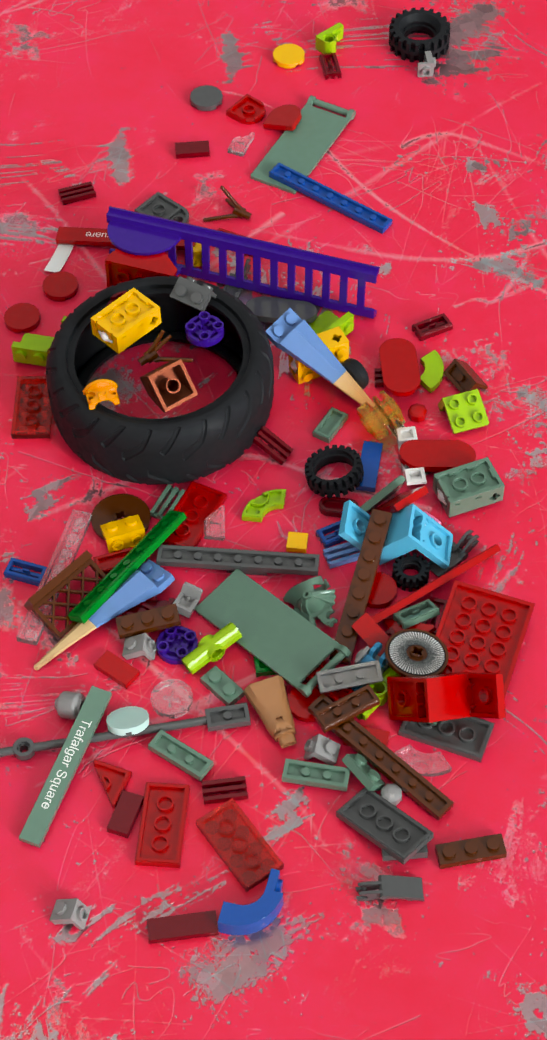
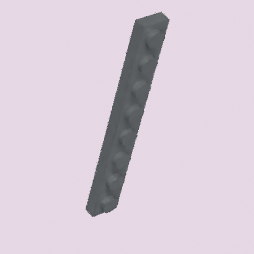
M160 545L158 547L156 563L159 566L233 571L239 569L240 571L318 576L320 555Z

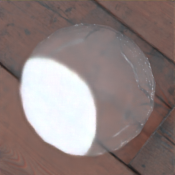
M179 679L163 680L151 692V705L159 716L178 718L190 710L193 702V693L190 686Z

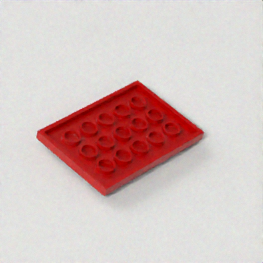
M455 580L435 635L444 643L449 656L447 666L441 674L457 672L503 674L505 699L535 603Z

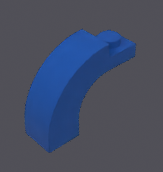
M271 868L265 891L257 901L247 905H238L224 901L218 919V932L229 935H248L258 932L271 924L280 913L284 903L283 893L281 892L284 880L280 879V870Z

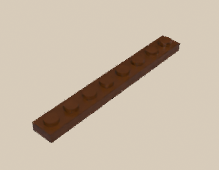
M372 509L335 637V641L346 646L351 651V655L347 659L344 658L340 662L341 664L350 665L359 635L351 625L366 611L393 517L390 512ZM334 650L330 654L329 659L331 660L338 651Z
M322 694L308 707V712L313 715L314 712L333 703V701ZM353 718L331 729L333 733L358 754L364 756L372 766L391 782L398 785L403 792L438 821L453 807V801Z

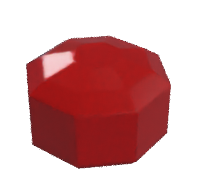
M413 404L408 410V417L414 422L424 421L427 416V409L422 404Z

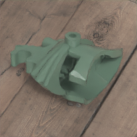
M321 576L313 577L293 586L283 598L285 602L291 603L294 606V610L315 626H317L316 619H320V622L329 627H333L338 622L334 617L330 619V615L335 612L332 609V606L335 605V589L327 590L330 585L327 579L323 581ZM313 585H321V586L318 587V588H316V589H314V586H313Z

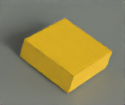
M288 532L286 552L306 553L308 533Z

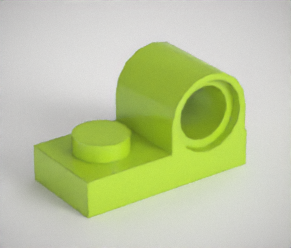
M339 22L316 35L315 49L323 54L336 53L337 42L343 39L344 25Z

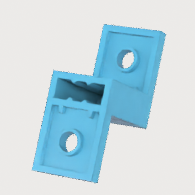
M351 500L344 502L338 535L361 550L371 515ZM414 504L392 513L393 517L379 565L417 549L442 569L449 567L453 534Z

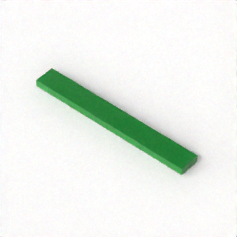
M170 510L68 614L70 620L84 624L187 518L185 513Z

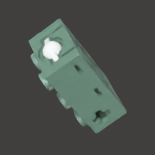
M488 457L434 474L433 491L449 518L503 500L505 485Z

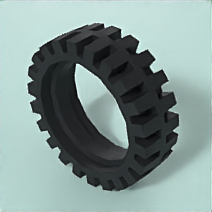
M332 445L330 449L329 446H326L324 451L320 448L317 450L318 454L312 453L311 457L307 459V463H305L304 469L308 486L311 491H314L317 495L320 493L322 497H325L326 494L328 498H332L333 494L336 497H340V493L347 495L348 490L353 492L355 490L354 487H359V482L362 483L364 477L363 464L359 453L357 454L356 450H352L348 446L345 449L344 445H340L339 448H337V445ZM330 463H347L353 467L346 476L339 479L325 480L316 476L323 466Z

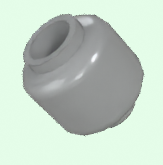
M63 691L55 700V709L61 718L76 720L85 701V696L80 692Z

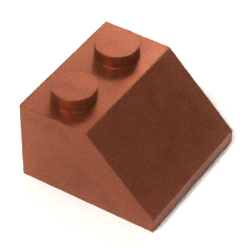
M182 359L172 360L140 377L148 396L164 413L199 395Z

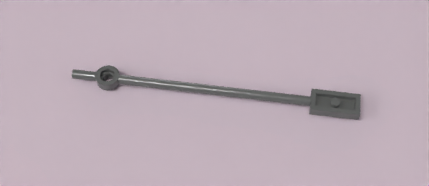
M247 703L205 709L204 717L152 724L142 732L133 735L131 732L126 733L124 736L115 735L110 731L95 733L90 743L157 733L160 730L170 731L207 725L208 732L249 726L251 721ZM22 737L17 739L13 746L0 748V757L15 755L19 760H29L36 751L62 748L66 738L34 743L30 738Z

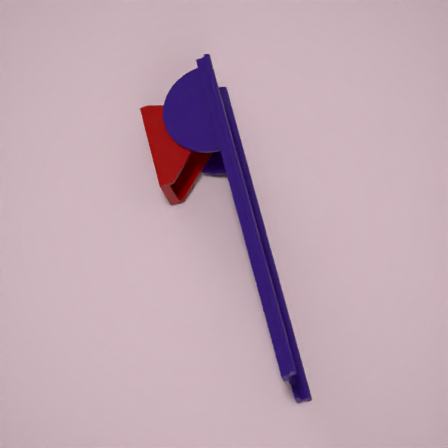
M109 206V211L106 214L108 223L107 233L110 242L117 249L110 248L109 255L105 259L107 288L138 278L143 279L155 276L176 277L182 274L281 298L306 301L316 306L347 313L349 311L354 315L374 319L376 317L377 310L365 307L366 282L376 284L380 267ZM181 239L185 243V265L178 264L176 259V244ZM193 242L200 243L202 246V269L193 267ZM210 246L219 248V273L210 271ZM227 250L236 252V277L227 275ZM244 254L253 256V281L244 279ZM261 258L270 259V285L261 283ZM278 262L288 264L287 289L278 287ZM296 266L305 267V293L295 291ZM313 270L323 272L322 297L312 295ZM331 274L340 275L339 301L330 299ZM348 277L358 280L357 305L347 303Z

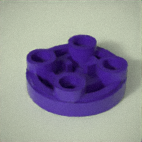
M202 311L198 316L193 317L185 324L186 338L191 344L199 347L216 345L224 336V323L219 318L210 315L209 312Z
M182 626L166 628L157 638V653L163 661L169 664H183L181 659L198 647L196 633Z

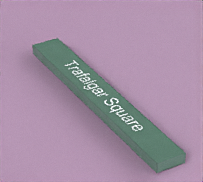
M91 686L19 836L20 841L38 848L41 847L112 697L111 692Z

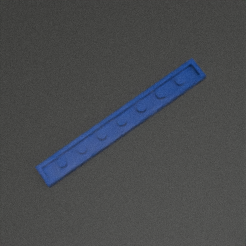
M278 163L269 172V177L381 234L392 224L391 218L281 163Z

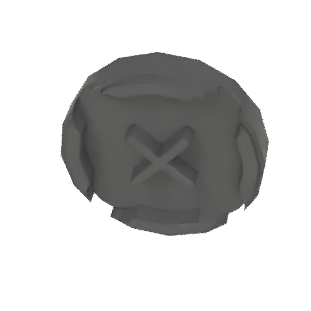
M199 86L190 94L191 105L197 107L200 111H212L218 105L220 106L223 101L222 92L214 86Z

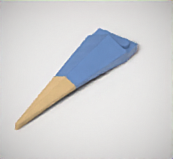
M291 308L265 331L268 339L277 348L332 383L383 423H389L387 418L309 324L302 320Z
M148 559L84 624L78 622L34 665V669L36 671L68 647L116 616L160 594L175 581L174 576Z

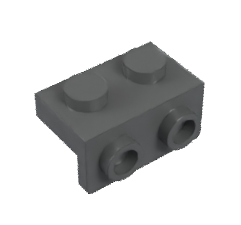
M179 276L169 297L202 312L205 311L211 297L216 298L217 295L212 291L213 288L205 283L201 286L197 284V280L189 276L187 278Z

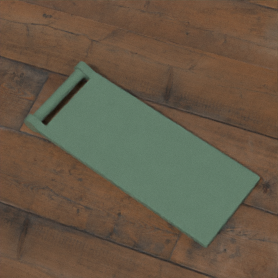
M311 95L305 106L301 109L302 118L294 131H284L252 172L250 178L296 194L297 190L269 177V172L278 163H281L308 177L348 123L355 118L356 111L321 101ZM314 105H315V106H318V107H321V108H324V109H327V110H330V111H333V112H336V113L341 114V115H344V116H346V117H343V116H340V115H337V114H334V113L325 111V110H323V109L314 107Z
M236 569L195 608L199 615L219 630L230 622L233 623L242 634V638L236 641V643L276 674L282 676L285 681L295 687L306 698L312 694V690L318 685L316 675L306 685L302 684V682L334 650L338 651V653L320 671L335 668L344 658L347 659L351 655V651L346 646L339 644L239 569Z

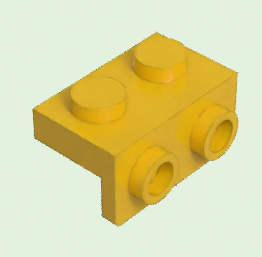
M138 514L100 525L109 553L129 547L133 548L146 535L145 528Z

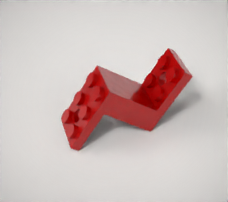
M457 672L424 677H387L389 720L431 723L467 717L506 718L503 674Z

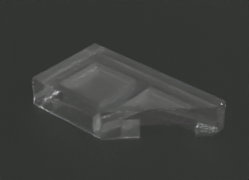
M251 132L248 136L233 138L228 147V153L244 157L255 138V133Z
M221 505L215 512L205 518L204 539L224 541L225 505Z

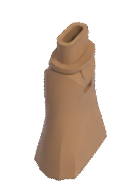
M276 675L249 684L243 693L258 713L269 734L276 742H279L281 748L295 745L297 743L294 736L296 734L283 677Z

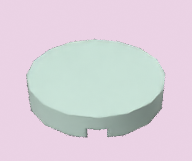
M136 706L118 708L107 716V728L111 733L119 736H124L129 732L132 735L138 734L149 726V714L147 710Z

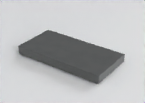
M477 717L438 721L436 726L425 722L403 721L398 735L481 762L495 723Z
M366 787L336 811V817L403 865L434 838L432 831L376 792L368 791Z

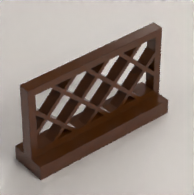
M88 550L44 585L24 604V607L29 612L32 610L58 640L78 623L73 621L69 625V621H71L68 617L69 607L75 608L78 605L69 603L70 594H80L81 602L84 599V595L90 592L84 591V581L95 582L96 586L106 576L91 559L92 555ZM88 566L95 571V578L84 577V571ZM70 581H81V589H70ZM57 592L66 593V603L55 602V594ZM42 605H51V615H44L38 608ZM55 606L66 607V616H55ZM54 620L65 621V629L62 632L56 629Z

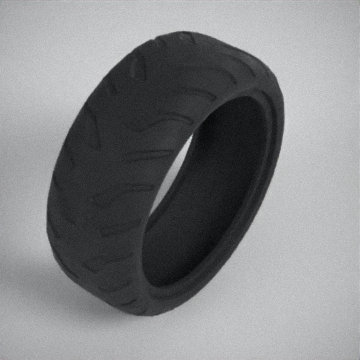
M145 277L143 279L138 278L118 283L116 286L112 285L96 293L94 297H89L60 325L61 329L55 334L49 349L50 353L47 356L46 380L52 415L61 436L72 451L84 462L96 470L122 481L147 485L179 484L205 477L224 468L226 464L233 463L243 455L245 449L251 447L254 437L258 436L259 430L263 425H266L270 409L272 408L274 396L272 350L267 334L255 314L241 300L218 286L197 280V284L201 286L203 283L213 288L212 291L217 295L216 298L211 297L205 311L219 318L224 323V336L222 340L216 345L203 348L223 358L238 375L229 389L214 402L199 410L177 417L163 419L137 418L117 413L100 403L95 406V409L89 410L86 395H83L82 391L95 371L111 357L118 354L92 334L90 320L92 316L107 307L108 302L111 300L110 297L118 292L129 291L134 287L160 306L162 323L125 350L154 342L161 330H164L165 333L159 342L170 334L172 337L168 341L191 344L186 338L185 324L193 317L198 316L201 311L169 297L179 277Z

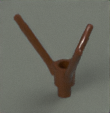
M221 186V190L228 197L225 201L234 208L233 213L203 219L204 222L238 217L249 220L252 214L241 207L224 186Z
M161 330L152 346L144 353V356L138 359L141 366L148 362H170L176 359H182L183 362H193V358L159 357L157 351L172 337L169 334L159 343L165 333L164 330Z

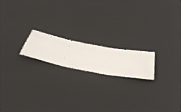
M58 244L44 271L59 272L66 263L74 245Z

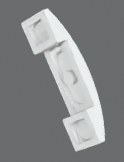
M415 426L396 428L398 451L403 443L409 440H418ZM401 463L407 486L427 484L424 467L409 468L406 464L404 466Z

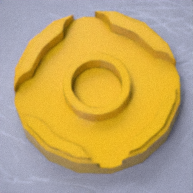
M283 44L273 51V61L281 68L292 69L298 64L300 66L305 60L304 50L295 44Z

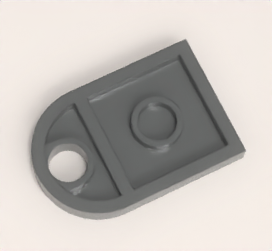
M160 192L154 194L135 209V212L189 224L187 209Z

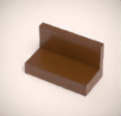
M454 359L443 372L461 393L474 390L477 387L485 390L488 388L469 364L461 360Z

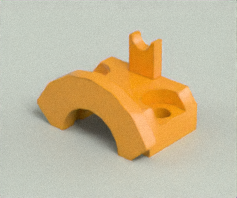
M98 379L86 385L82 392L83 395H86L89 410L95 409V406L104 400L112 401L114 405L120 404L116 390L118 388L117 383L109 379Z

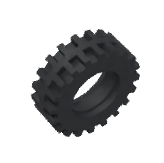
M423 7L420 10L411 8V11L405 9L403 14L397 13L396 18L391 19L389 25L390 50L395 51L394 55L396 56L401 55L402 60L408 58L410 62H414V60L423 62L425 51H431L432 56L439 59L440 54L444 55L446 49L448 50L450 22H447L446 16L441 17L440 12L434 13L433 9L426 11ZM414 33H424L432 38L414 40L406 36Z

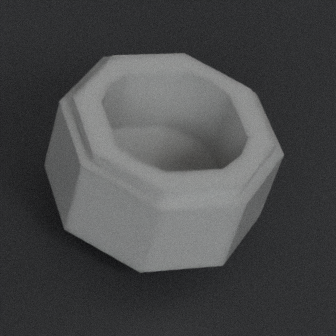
M386 784L381 789V797L397 806L402 801V789L396 784Z

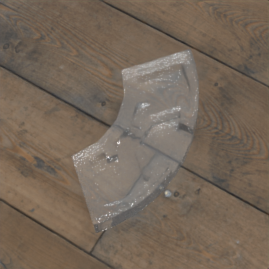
M409 744L394 752L421 776H440L452 771V767L440 751L422 753L415 750Z

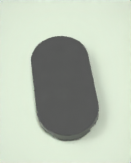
M261 296L255 297L246 303V306L255 314L260 322L274 323L289 308L306 322L310 321L312 323L317 318V308L312 303L306 301Z

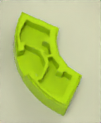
M436 350L422 357L420 361L424 367V373L420 376V384L430 393L440 385L444 372L442 358Z
M286 489L269 490L249 501L243 510L242 520L262 522L263 517L268 512L275 509H284Z

